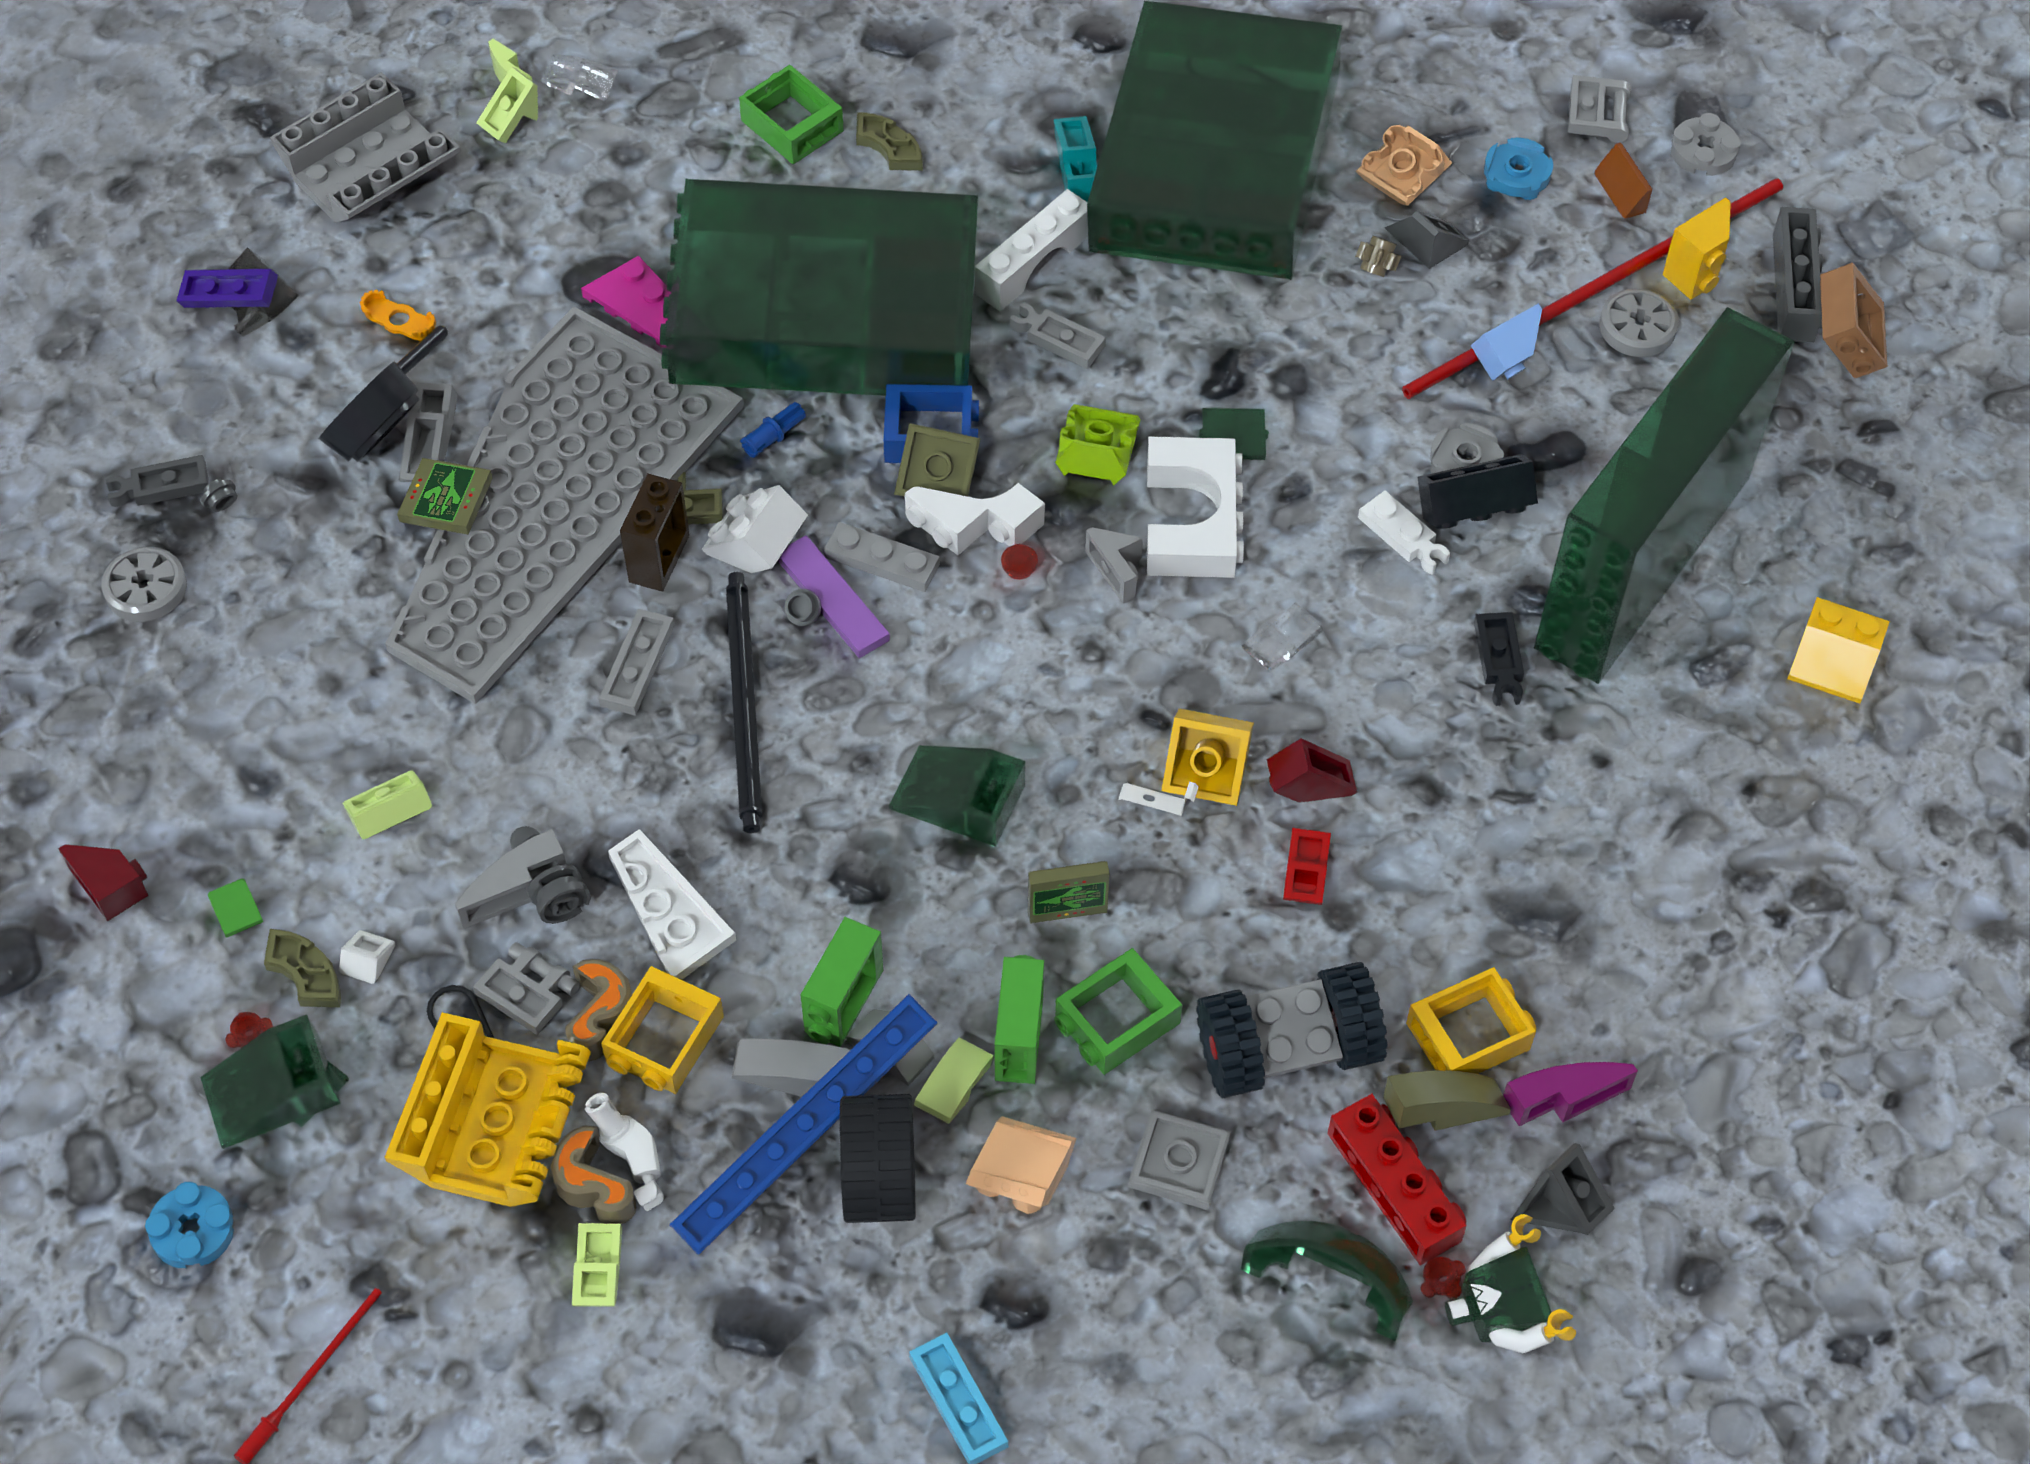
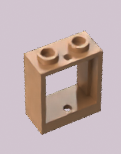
M1853 262L1820 274L1823 340L1854 379L1888 367L1885 310L1882 299Z

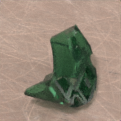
M1292 1221L1259 1230L1245 1246L1241 1270L1258 1278H1261L1266 1272V1268L1273 1265H1279L1280 1268L1288 1269L1297 1252L1371 1286L1372 1288L1365 1305L1371 1310L1374 1309L1377 1314L1376 1332L1396 1341L1412 1307L1413 1299L1402 1274L1382 1250L1363 1236L1348 1231L1341 1226L1325 1222Z

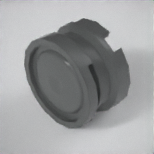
M567 864L554 866L536 876L528 887L529 897L532 903L536 905L540 919L545 923L556 924L567 921L582 912L580 906L583 903L589 905L591 894L587 886L582 883V876L578 868Z

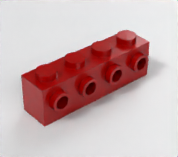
M1370 1094L1332 1115L1327 1134L1421 1266L1462 1242L1467 1226L1466 1217L1460 1206L1455 1202L1450 1203L1445 1196L1437 1174L1432 1169L1427 1170L1420 1161L1414 1142L1408 1136L1403 1137L1395 1126L1396 1122L1388 1106L1385 1104L1380 1105L1375 1096Z

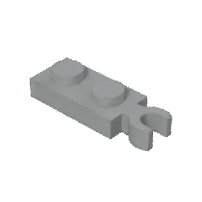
M1021 303L1019 315L1025 318H1018L1014 315L1010 317V327L1014 331L1028 332L1027 341L1085 369L1091 366L1106 346V337L1048 309H1045L1039 315L1035 313V309L1031 305Z

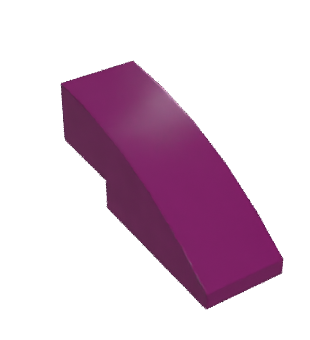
M1581 1062L1559 1065L1531 1072L1507 1082L1503 1096L1511 1108L1510 1114L1519 1127L1552 1110L1556 1112L1563 1123L1630 1090L1638 1070L1634 1064L1616 1062Z

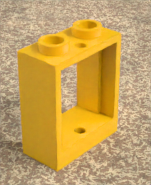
M650 966L601 1043L607 1065L620 1074L626 1075L629 1072L641 1078L648 1087L656 1091L665 1089L676 1094L724 1018L721 998ZM655 1001L699 1021L670 1069L626 1049V1046Z
M1495 967L1411 1004L1406 1021L1407 1026L1434 1069L1441 1071H1461L1479 1074L1529 1051L1536 1034V1025L1531 1014L1527 1010L1523 1011L1515 1000L1512 985L1506 978L1502 979ZM1486 998L1511 1037L1466 1058H1462L1438 1019Z

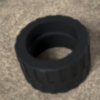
M910 1094L843 1096L840 1099L841 1192L843 1219L846 1223L914 1221L916 1218L913 1105Z

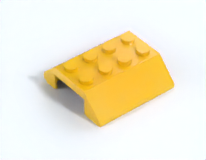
M442 1012L385 1154V1160L434 1189L509 1207L536 1202L543 1186L541 1180L545 1179L548 1173L547 1167L540 1162H536V1160L554 1156L557 1148L555 1144L560 1140L570 1112L569 1107L570 1105L572 1106L575 1098L574 1093L564 1089V1087L573 1086L581 1082L582 1071L585 1070L591 1054L590 1050L582 1045L558 1039L557 1047L559 1053L487 1037L484 1035L481 1021Z

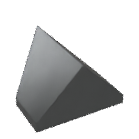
M1417 210L1412 216L1385 227L1392 236L1429 269L1463 249L1469 243V240L1448 221Z
M1574 1143L1545 1170L1510 1220H1514L1521 1214H1526L1533 1217L1528 1222L1529 1224L1588 1235L1615 1208L1580 1144Z

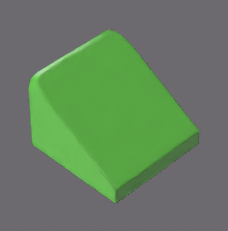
M244 878L208 893V898L226 938L263 922Z

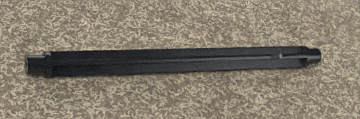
M732 572L728 575L726 601L739 817L743 821V831L752 834L760 831L762 803L749 600L744 574Z

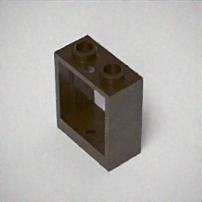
M647 473L620 529L629 583L661 592L664 591L690 536L682 482ZM669 552L670 555L664 556L663 554Z

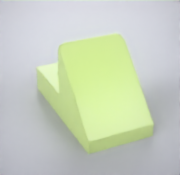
M514 67L509 69L476 122L494 138L503 143L508 141L523 115L536 121L538 119L537 85Z

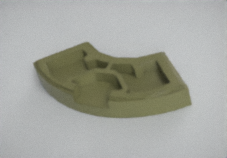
M857 112L856 144L858 146L870 147L880 152L887 160L889 170H923L921 149L911 133L907 134L896 126L895 121L871 113Z
M270 929L264 959L266 970L281 973L294 982L297 988L300 1007H340L341 989L339 980L331 961L312 941L299 934L280 929Z

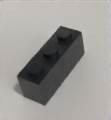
M1521 454L1417 477L1423 519L1439 529L1455 527L1458 525L1457 521L1469 518L1472 521L1488 520L1492 518V513L1501 511L1509 514L1520 513L1526 510V506L1538 504L1533 461Z

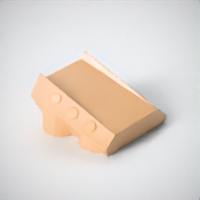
M1394 125L1389 127L1383 134L1384 144L1377 151L1367 153L1362 160V165L1355 172L1366 182L1395 201L1408 206L1452 162L1437 143L1410 126Z
M1001 1116L978 1155L966 1185L976 1187L979 1193L988 1197L1002 1195L1011 1198L1017 1210L1026 1214L1035 1213L1043 1206L1048 1205L1069 1165L1076 1138Z

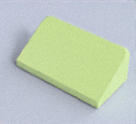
M413 770L342 803L362 839L376 835L432 807L424 784Z

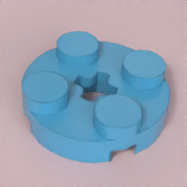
M1510 138L1507 140V144L1500 146L1496 143L1489 149L1485 159L1484 174L1487 178L1486 185L1495 192H1501L1513 197H1522L1525 200H1533L1538 197L1540 191L1548 186L1553 171V160L1551 156L1549 159L1544 154L1545 148L1530 139ZM1517 164L1523 166V170H1516L1514 168Z
M184 1182L156 1203L146 1220L145 1229L152 1248L157 1256L166 1264L176 1268H187L185 1265H195L198 1263L203 1266L219 1258L230 1245L234 1233L232 1227L233 1214L226 1199L215 1189L200 1186L193 1182ZM198 1219L197 1223L200 1229L197 1232L189 1230L185 1234L181 1233L184 1228L182 1225L187 1220Z

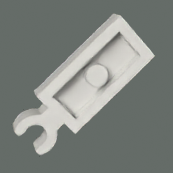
M1384 490L1359 509L1358 519L1408 562L1416 557L1421 560V567L1429 574L1435 573L1437 565L1431 558H1438L1444 564L1449 562V550L1441 544H1434L1437 534L1387 491Z

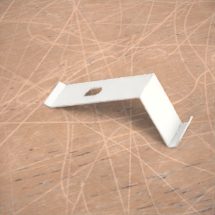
M1189 781L1185 797L1182 799L1125 783L1122 786L1118 800L1123 799L1182 816L1187 799L1194 802L1199 786ZM1146 794L1151 795L1155 800L1147 801L1143 796Z

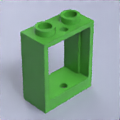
M791 65L772 74L768 79L753 89L747 90L739 97L741 121L793 165L844 131L842 107ZM789 97H792L812 115L788 131H785L765 113Z
M844 917L800 994L804 1031L814 1041L821 1044L831 1043L838 1047L842 1046L884 970L881 931Z
M1131 948L1056 998L1054 1021L1064 1036L1069 1037L1071 1035L1077 1042L1083 1059L1090 1066L1096 1065L1105 1075L1181 1023L1182 1004L1140 955ZM1123 979L1152 1014L1107 1044L1079 1012L1078 1008Z
M1028 955L1004 957L995 1036V1081L1035 1084L1043 1008L1044 960L1035 959Z

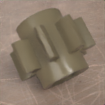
M1372 235L1370 243L1361 241L1355 256L1363 260L1360 269L1381 277L1385 276L1387 269L1396 272L1401 259V255L1394 252L1397 244Z

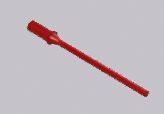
M375 1288L279 1407L265 1418L261 1417V1422L233 1455L240 1463L249 1464L274 1432L279 1431L278 1426L283 1414L382 1294L378 1288Z

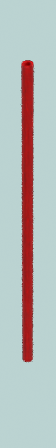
M1775 178L1732 202L1730 205V219L1783 190L1782 181ZM1673 236L1544 307L1539 326L1667 255ZM1471 348L1403 386L1402 392L1407 399H1411L1477 362L1479 359Z

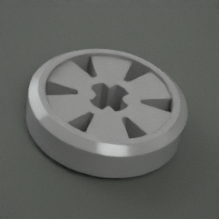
M1627 289L1612 295L1605 302L1600 316L1599 328L1605 341L1615 350L1629 356L1649 357L1660 354L1670 347L1676 336L1679 319L1673 305L1663 296L1644 289ZM1635 320L1643 322L1642 325L1635 324Z
M140 547L119 555L109 564L103 574L101 587L109 608L116 615L129 621L145 622L167 615L180 604L186 593L187 579L180 561L172 553L157 547ZM149 581L147 582L148 586L140 588L141 582Z

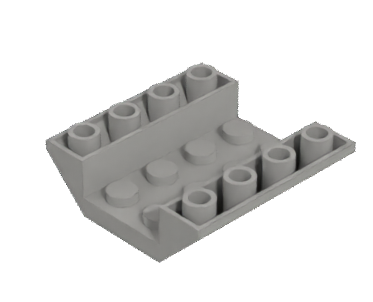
M382 72L270 137L271 143L296 184L335 223L352 218L461 152L460 146L441 128L430 134L405 110L401 90Z

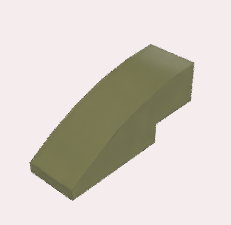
M1434 1070L1388 1076L1383 1096L1399 1129L1430 1122L1434 1131L1509 1115L1511 1111L1494 1078L1461 1071Z

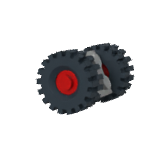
M1356 962L1321 970L1318 972V979L1316 981L1245 996L1240 989L1199 998L1197 1000L1198 1006H1196L1198 1014L1197 1025L1200 1029L1199 1037L1203 1045L1202 1051L1204 1059L1207 1061V1069L1209 1074H1211L1212 1084L1214 1088L1216 1087L1218 1096L1227 1098L1261 1090L1265 1085L1264 1078L1337 1062V1065L1342 1070H1348L1385 1061L1388 1042L1385 1038L1387 1031L1386 1026L1383 1024V1009H1380V998L1378 992H1375L1374 989L1375 983L1372 977L1369 978V970L1367 967H1364V963Z

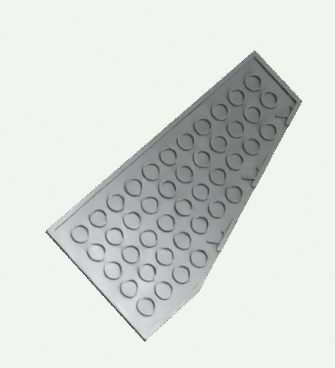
M574 306L508 374L505 380L506 387L488 426H484L467 463V466L491 470L493 476L468 535L437 529L425 555L424 567L406 606H402L385 643L388 653L474 704L484 696L622 543L620 529L647 473L677 481L679 476L696 461L744 407L743 398Z

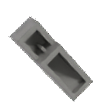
M417 382L416 388L418 392L415 395L420 400L413 407V411H409L399 476L400 481L412 482L422 458L438 461L445 460L458 397L453 385Z
M553 829L530 838L510 850L490 865L469 885L455 903L463 929L532 902L528 894V887L534 878L547 869L566 864L563 850Z
M740 1039L737 1044L732 1079L802 1097L851 1049L794 1040Z

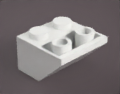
M780 485L767 489L760 488L747 495L739 494L726 506L728 512L722 521H719L708 532L709 539L701 550L706 555L751 574L771 569L808 514Z

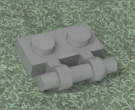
M515 942L509 948L508 956L516 961L509 965L498 958L477 981L473 989L475 995L538 1035L563 1006L561 998L554 994L555 991L562 990L568 995L573 996L578 991L580 983L570 977V972L561 965L553 966L542 959L541 952L533 947L525 948L518 942ZM534 972L544 979L538 984L526 975L527 973Z

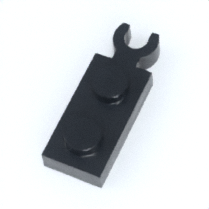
M1513 612L1475 614L1474 627L1485 684H1495L1492 695L1493 703L1495 706H1500L1502 693H1510L1514 697L1515 705H1520L1523 688L1519 682L1523 681L1524 669Z

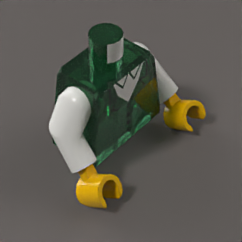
M1521 1214L1513 1220L1511 1224L1512 1233L1507 1231L1489 1244L1469 1265L1461 1287L1464 1297L1445 1302L1446 1315L1452 1327L1473 1321L1481 1342H1493L1496 1346L1519 1353H1527L1552 1343L1555 1336L1565 1341H1570L1576 1336V1330L1572 1327H1565L1560 1330L1561 1324L1566 1320H1571L1573 1315L1563 1309L1551 1312L1528 1248H1520L1522 1241L1534 1243L1541 1236V1231L1537 1228L1531 1230L1527 1235L1523 1234L1524 1225L1533 1219V1217L1526 1214Z

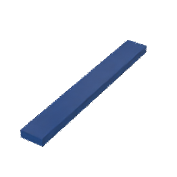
M908 994L669 1226L699 1256L840 1119V1099L843 1096L865 1095L937 1025V1022Z

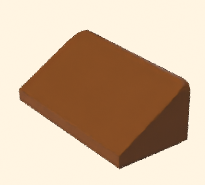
M1621 142L1617 143L1597 166L1594 174L1624 219L1646 213L1652 188Z

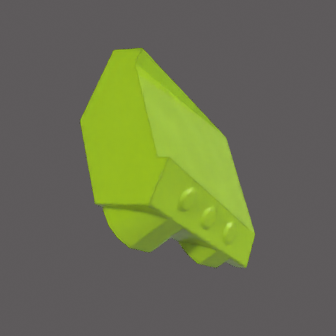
M1074 404L1068 411L1066 426L1061 429L1059 449L1055 461L1064 477L1068 473L1111 480L1113 485L1119 482L1127 473L1140 424L1139 416Z

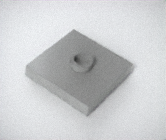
M1151 1109L1128 1187L1208 1210L1231 1131Z

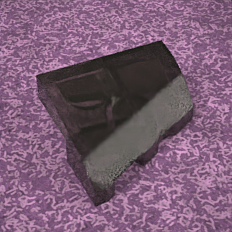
M248 247L228 268L271 269L278 275L270 307H231L237 312L238 324L234 325V328L243 337L269 323L299 296L264 259Z

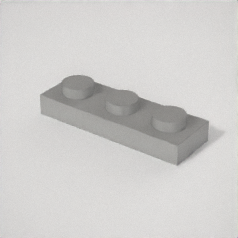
M842 522L838 523L824 548L825 558L922 592H926L940 566V556Z
M642 609L637 610L599 696L600 707L636 716L675 626L673 617Z

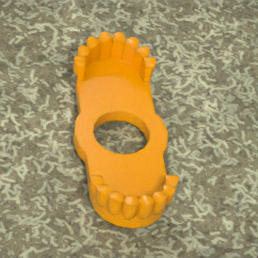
M369 290L368 293H364V296L361 297L360 306L366 318L384 326L390 333L402 334L413 340L422 341L435 329V316L430 311L427 312L426 316L422 315L409 305L397 304L386 299L382 290H374V292ZM396 313H406L409 315V320L405 324L394 325L390 322L391 316Z

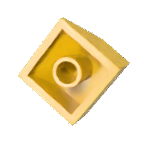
M1726 197L1674 229L1662 275L1690 300L1701 293H1709L1719 282L1718 276L1721 265L1726 258L1725 252L1730 236L1731 201Z
M1816 597L1787 679L1860 704L1890 621Z
M1179 708L1173 721L1161 791L1185 796L1190 781L1199 786L1195 798L1237 806L1254 722Z

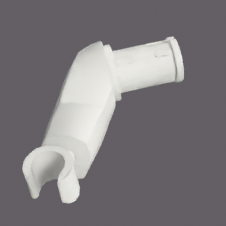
M606 1093L593 1095L586 1102L585 1111L600 1129L599 1141L606 1149L628 1162L635 1182L645 1183L633 1192L638 1203L646 1211H649L664 1200V1194L655 1181L661 1177L655 1140L651 1133L632 1117L621 1115Z

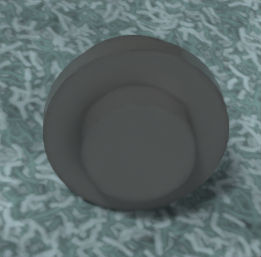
M214 480L204 488L201 502L205 507H210L213 512L225 510L238 497L235 492L236 486L231 480Z
M808 589L793 591L785 601L786 616L795 625H811L818 619L821 612L819 597Z

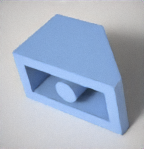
M1539 303L1484 333L1470 345L1492 381L1503 375L1508 380L1526 369L1523 363L1534 354L1542 313Z

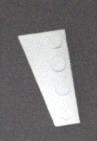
M640 829L608 850L609 858L666 973L683 980L736 941L735 932Z

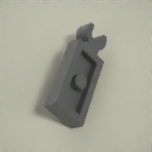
M203 455L130 469L131 478L125 479L121 476H112L105 479L109 492L119 490L118 492L107 494L111 506L114 507L122 506L135 498L137 506L204 493V488L209 484L206 462Z

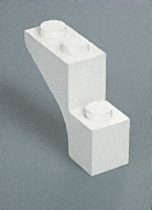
M1019 483L1007 492L987 499H977L923 487H913L905 493V514L912 525L927 531L939 546L948 548L956 555H959L987 530L998 542L1006 543L1013 550L1017 549L1044 525L1045 503Z

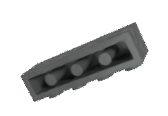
M1781 207L1772 234L1779 340L1814 342L1818 329H1822L1820 274L1823 263L1822 254H1819L1821 230L1817 228L1816 209Z

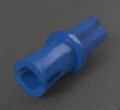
M793 402L773 418L765 417L763 423L757 429L740 440L742 448L750 457L755 458L776 441H783L784 433L806 417L804 409L799 403Z

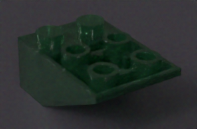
M919 745L889 804V809L996 847L1025 787L1026 761L986 748Z
M307 1014L267 1029L200 1077L222 1149L341 1104L319 1034Z

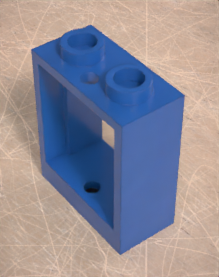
M886 384L883 439L884 463H901L907 434H900L901 411L962 412L961 434L978 438V428H972V422H979V400H972V386Z

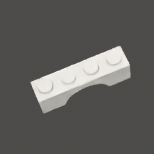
M1070 190L1064 191L975 266V294L1001 312L1024 292L1026 283L1034 268L1049 252L1061 247L1070 253L1092 235L1093 206Z

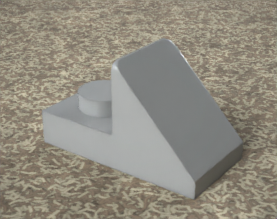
M1094 527L1087 529L1085 552L1122 603L1136 598V583L1139 580V576L1133 564L1142 558L1143 540L1138 536Z

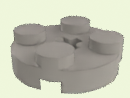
M1704 113L1701 117L1688 119L1675 128L1672 137L1671 155L1674 161L1688 172L1695 174V170L1698 169L1707 171V176L1719 175L1728 171L1734 165L1740 149L1741 139L1729 125L1720 121L1716 114ZM1699 144H1708L1711 146V149L1707 146L1700 147Z
M1464 423L1460 424V428L1449 430V427L1441 430L1433 440L1430 453L1431 473L1501 459L1504 457L1503 449H1500L1497 444L1498 439L1494 433L1480 425ZM1466 452L1472 454V460H1464L1458 454L1465 455Z

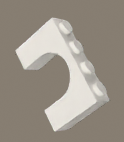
M1148 438L1147 487L1193 489L1209 497L1218 510L1209 519L1193 525L1148 524L1146 576L1235 578L1236 563H1243L1244 551L1243 541H1237V533L1243 532V512L1236 511V504H1242L1243 483L1236 482V475L1242 474V453H1235V439Z

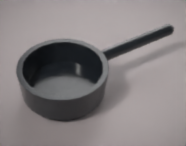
M442 325L437 326L397 364L394 361L388 365L342 410L318 439L347 461H350L352 458L357 463L361 461L420 400L415 395L418 389L406 374L447 337V328Z

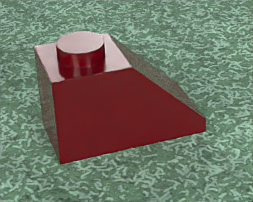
M1302 738L1266 759L1270 773L1269 782L1273 791L1298 803L1348 797L1358 793L1350 760Z
M67 844L58 848L70 872L107 921L149 896L142 882L147 879L146 873L135 858L129 862L119 849Z

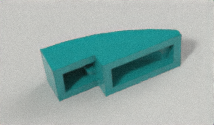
M1087 116L1054 119L1055 138L1065 191L1067 189L1086 202L1101 201V174L1096 160V146Z

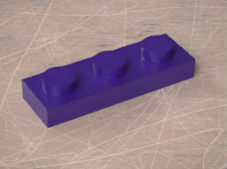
M271 269L185 270L176 302L184 308L270 307L278 275Z

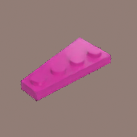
M639 256L581 288L583 298L591 303L596 301L604 306L605 312L615 318L619 316L631 324L633 330L641 335L646 333L654 338L658 346L690 366L719 349L718 340Z

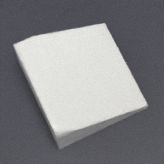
M359 930L341 948L340 973L371 984L375 983L395 947V942Z

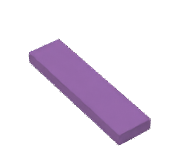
M807 535L786 547L778 559L779 564L800 589H808L816 593L821 602V614L858 658L865 656L890 641V633Z

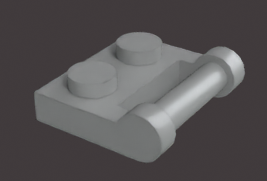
M1573 75L1567 133L1608 137L1614 143L1626 141L1629 131L1626 124L1627 100L1631 96V85L1623 80ZM1605 95L1611 96L1614 100L1612 121L1603 120Z

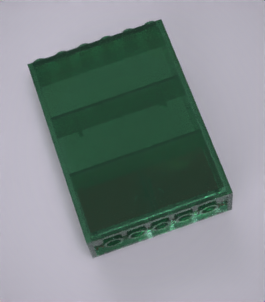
M1144 0L1087 202L1089 252L1292 280L1339 78L1342 25Z
M686 179L684 193L677 194V214H681V217L674 219L673 237L678 240L676 244H671L670 265H674V268L667 272V292H671L669 297H664L663 317L668 318V321H666V324L661 323L660 345H666V347L662 348L661 366L662 369H668L669 384L886 396V384L968 386L978 195Z
M1729 307L1725 309L1568 514L1534 649L1540 651L1546 658L1556 660L1572 669L1580 677L1588 678L1597 684L1600 683L1749 480L1795 342L1794 340Z

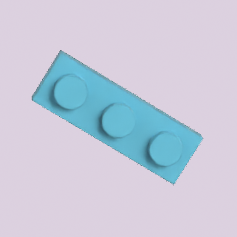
M948 1333L909 1351V1358L968 1464H978L1008 1448V1440Z

